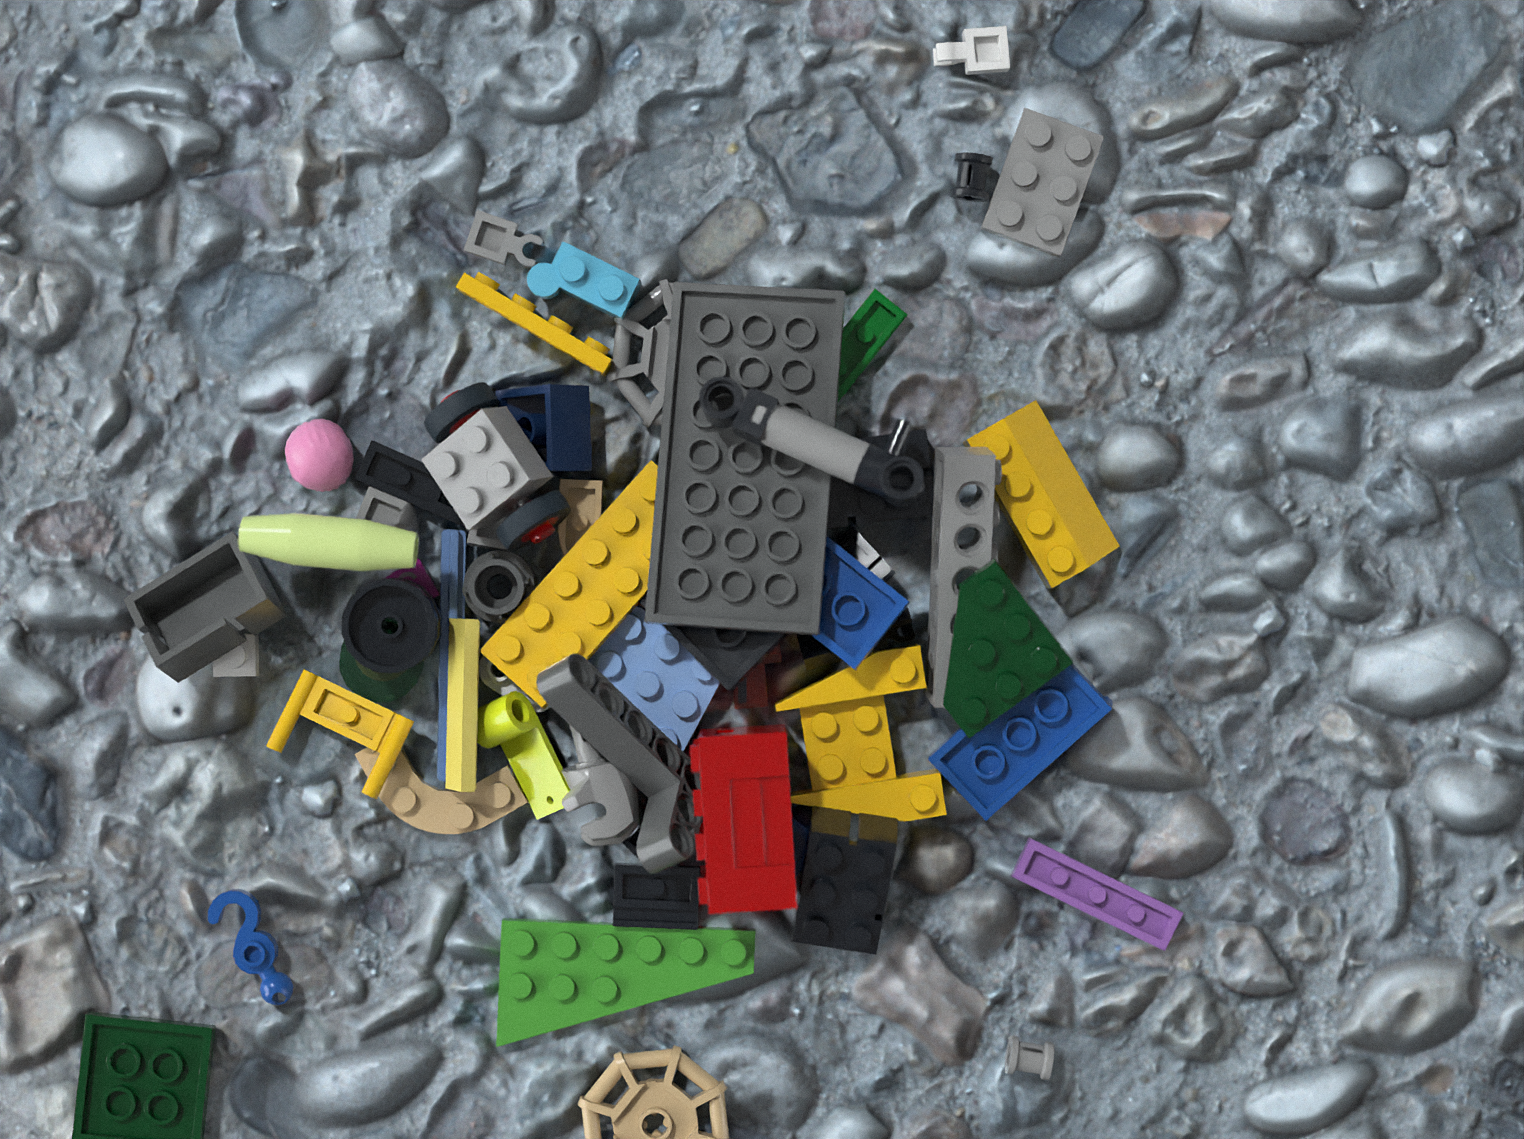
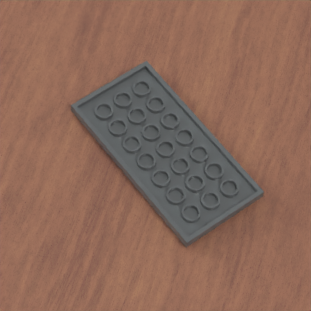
M674 282L645 622L647 624L820 635L832 474L764 445L760 447L734 434L732 427H715L704 415L699 396L701 388L707 381L714 377L724 376L738 383L744 398L749 388L752 387L777 398L779 404L836 428L846 299L845 291ZM720 394L713 400L712 408L716 411H726L731 408L735 398L729 394Z

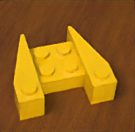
M920 645L900 646L869 653L857 670L847 665L775 702L776 712L799 708L812 788L790 792L791 803L851 811V813L855 814L865 813L898 818V821L903 822L947 815L941 775L937 769L896 775L886 714L885 694L927 688Z

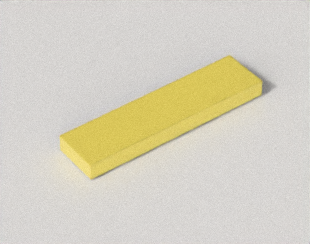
M449 618L445 789L458 792H475L479 619Z

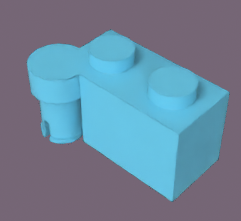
M564 241L552 264L538 263L530 269L527 276L528 287L537 297L553 299L562 290L564 294L613 318L616 317L623 320L629 308L632 307L642 286L639 278Z

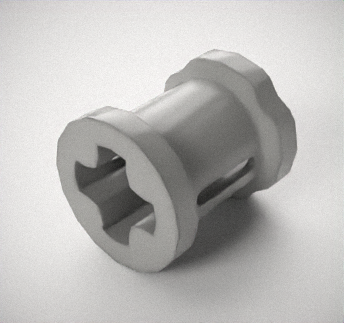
M1011 1035L1006 1049L1005 1073L1013 1074L1016 1070L1039 1074L1041 1079L1049 1080L1054 1062L1055 1050L1053 1042L1046 1041L1044 1045L1019 1041L1017 1036Z

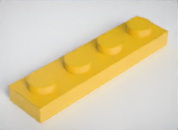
M465 272L463 273L456 285L460 292L599 374L607 376L613 362L611 358L606 356L610 350L608 347L589 336L585 342L580 341L570 335L573 329L572 326L553 315L550 316L548 321L533 313L537 306L516 293L512 299L505 297L497 292L500 284L486 275L478 272L475 278Z

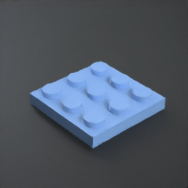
M637 605L588 661L671 741L684 751L720 682L663 625L647 624L645 622L646 608Z

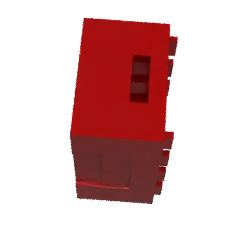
M785 724L701 729L698 738L692 739L693 745H690L691 772H700L701 789H693L694 816H703V823H701L699 833H695L697 861H706V865H700L701 877H698L699 904H708L709 914L797 909Z

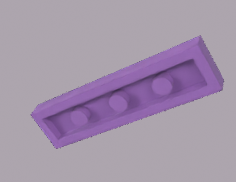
M1030 837L1011 873L1013 878L1163 951L1166 950L1183 915L1182 911Z

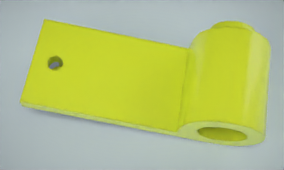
M513 691L479 707L477 743L485 748L501 745L536 819L538 820L563 809L564 807L561 802L563 797L570 791V788L561 770L563 768L528 698L520 692Z

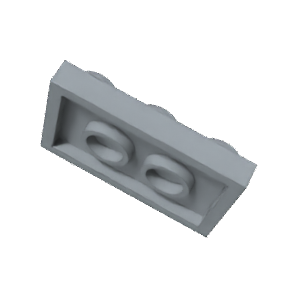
M1024 108L980 229L1059 258L1062 255L1104 136Z

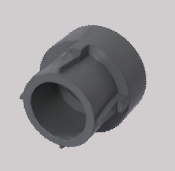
M491 551L478 557L469 566L464 577L462 593L468 606L476 615L490 622L504 623L538 586V582L532 566L520 555L508 551ZM498 574L507 576L512 583L511 593L504 599H498L490 592V582Z

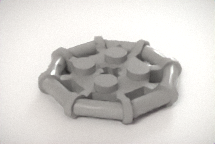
M667 279L659 281V286L629 308L623 320L615 317L613 321L616 323L612 356L613 362L611 372L607 374L608 380L617 386L643 419L642 424L648 428L652 425L662 426L674 283L668 282ZM664 303L668 315L649 330L639 324L640 321ZM633 334L644 339L640 364L628 365ZM644 373L659 393L652 403L633 381V377Z

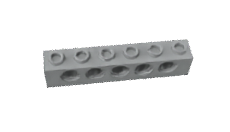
M935 447L926 697L934 708H945L943 706V696L959 586L955 584L956 577L960 572L971 569L975 573L994 558L998 562L996 544H992L993 527H998L1000 519L998 502H994L995 485H1000L1002 469L1000 460L996 459V455L987 447ZM967 485H976L977 492L975 497L969 502H960L959 494L961 490ZM967 527H974L975 535L973 539L967 544H958L957 538L959 533Z

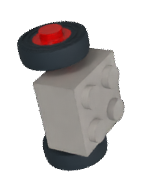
M479 382L452 392L425 418L424 425L432 439L440 444L421 460L468 530L493 526L511 510H516L496 530L497 536L508 551H515L532 543L537 544L554 533V528L562 523L570 514L571 508L563 494L558 490L545 493L533 500L528 498L550 480L553 475L508 408L497 407L499 401L491 387L486 382Z

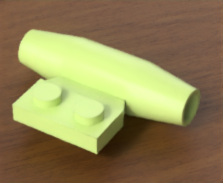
M291 513L243 517L239 528L238 544L241 552L291 565L352 571L415 568L419 549V535L416 532L364 519Z

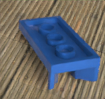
M827 537L820 635L812 636L854 670H857L910 602Z
M1071 664L972 737L968 738L964 731L959 728L929 755L928 760L987 821L1111 711L1113 701L1108 696H1103L1076 666Z

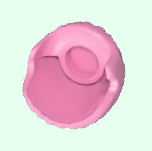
M314 419L297 426L287 439L285 447L286 462L290 474L296 482L307 489L320 492L338 489L342 484L346 483L352 471L354 455L350 439L338 424L330 420Z

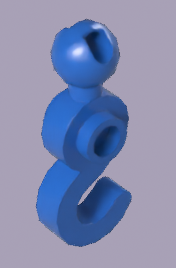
M231 889L221 893L212 901L208 909V922L216 924L221 921L228 904H237L244 909L246 914L245 921L237 934L233 947L235 964L248 974H259L262 979L260 993L267 1003L271 1005L285 1004L290 1000L294 986L292 980L286 974L277 972L273 966L278 957V945L274 937L264 930H256L261 921L262 911L258 900L253 894L243 889ZM278 993H282L286 997L285 1001H279Z

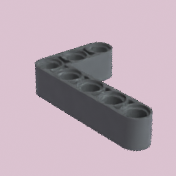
M577 653L570 654L541 671L536 680L541 697L648 797L636 848L641 865L651 874H658L693 856L696 848L695 833H699L703 816H694L693 789H701L700 772H691V759L582 655Z

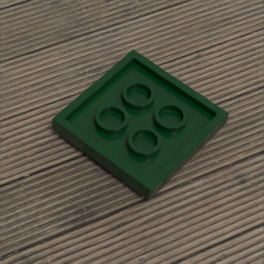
M88 1012L85 1014L72 1139H204L216 1025L100 1012Z

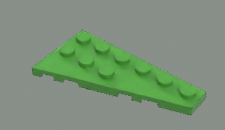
M503 918L501 923L496 1047L754 974L756 929L698 926L697 930L612 926L610 922Z

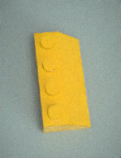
M1036 400L962 442L965 447H987L996 455V459L1000 460L1002 476L1000 485H995L994 499L998 502L1002 513L1045 588H1054L1120 547Z

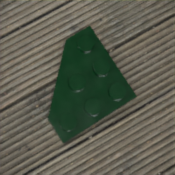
M995 558L959 584L943 696V706L968 738H970L1073 664L1072 657Z

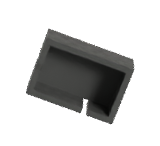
M233 531L123 599L137 629L144 634L141 637L156 668L177 683L246 642L247 638L244 633L249 631L255 636L288 616L257 555L241 552L238 544L239 536Z

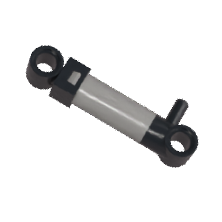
M724 376L714 377L701 388L699 396L701 408L707 420L715 427H732L734 434L760 447L764 445L769 446L879 495L893 506L901 508L911 506L923 494L924 476L922 468L912 458L900 456L913 428L912 424L906 420L898 419L882 450L779 404L777 398L752 387L749 388L744 398L740 386L731 378ZM720 394H729L735 398L731 408L726 411H716L712 408V402ZM908 473L914 479V485L909 490L900 492L891 487L889 483L895 474Z

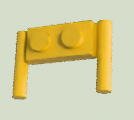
M303 669L266 746L282 753L299 716L302 715L380 753L361 791L377 799L414 721Z

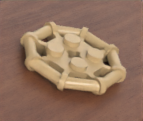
M673 1045L672 1049L627 1054L619 1051L614 1054L612 1063L587 1094L579 1098L578 1106L582 1108L585 1139H602L599 1114L611 1117L614 1139H731L729 1138L724 1093L727 1090V1086L723 1080L718 1081L681 1051L682 1047ZM667 1066L663 1079L650 1078L638 1081L633 1073V1070ZM675 1070L680 1071L703 1091L693 1097L673 1082ZM623 1076L629 1086L627 1091L615 1105L603 1102L604 1098ZM706 1102H709L712 1133L701 1131L698 1126L697 1107ZM659 1113L664 1116L663 1124L667 1128L663 1132L656 1129L651 1134L646 1130L648 1122L645 1117L649 1114L655 1116Z

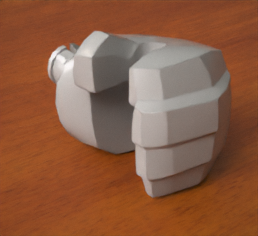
M569 725L573 735L578 762L561 770L570 788V791L563 797L561 803L567 812L574 811L588 804H603L606 808V814L581 826L582 840L592 846L620 844L634 832L640 823L638 788L625 774L619 771L579 732Z

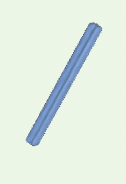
M456 529L443 530L441 533L440 611L443 619L442 636L439 640L437 778L440 781H446L449 618L465 619V596L462 593L466 574L467 534L463 530Z

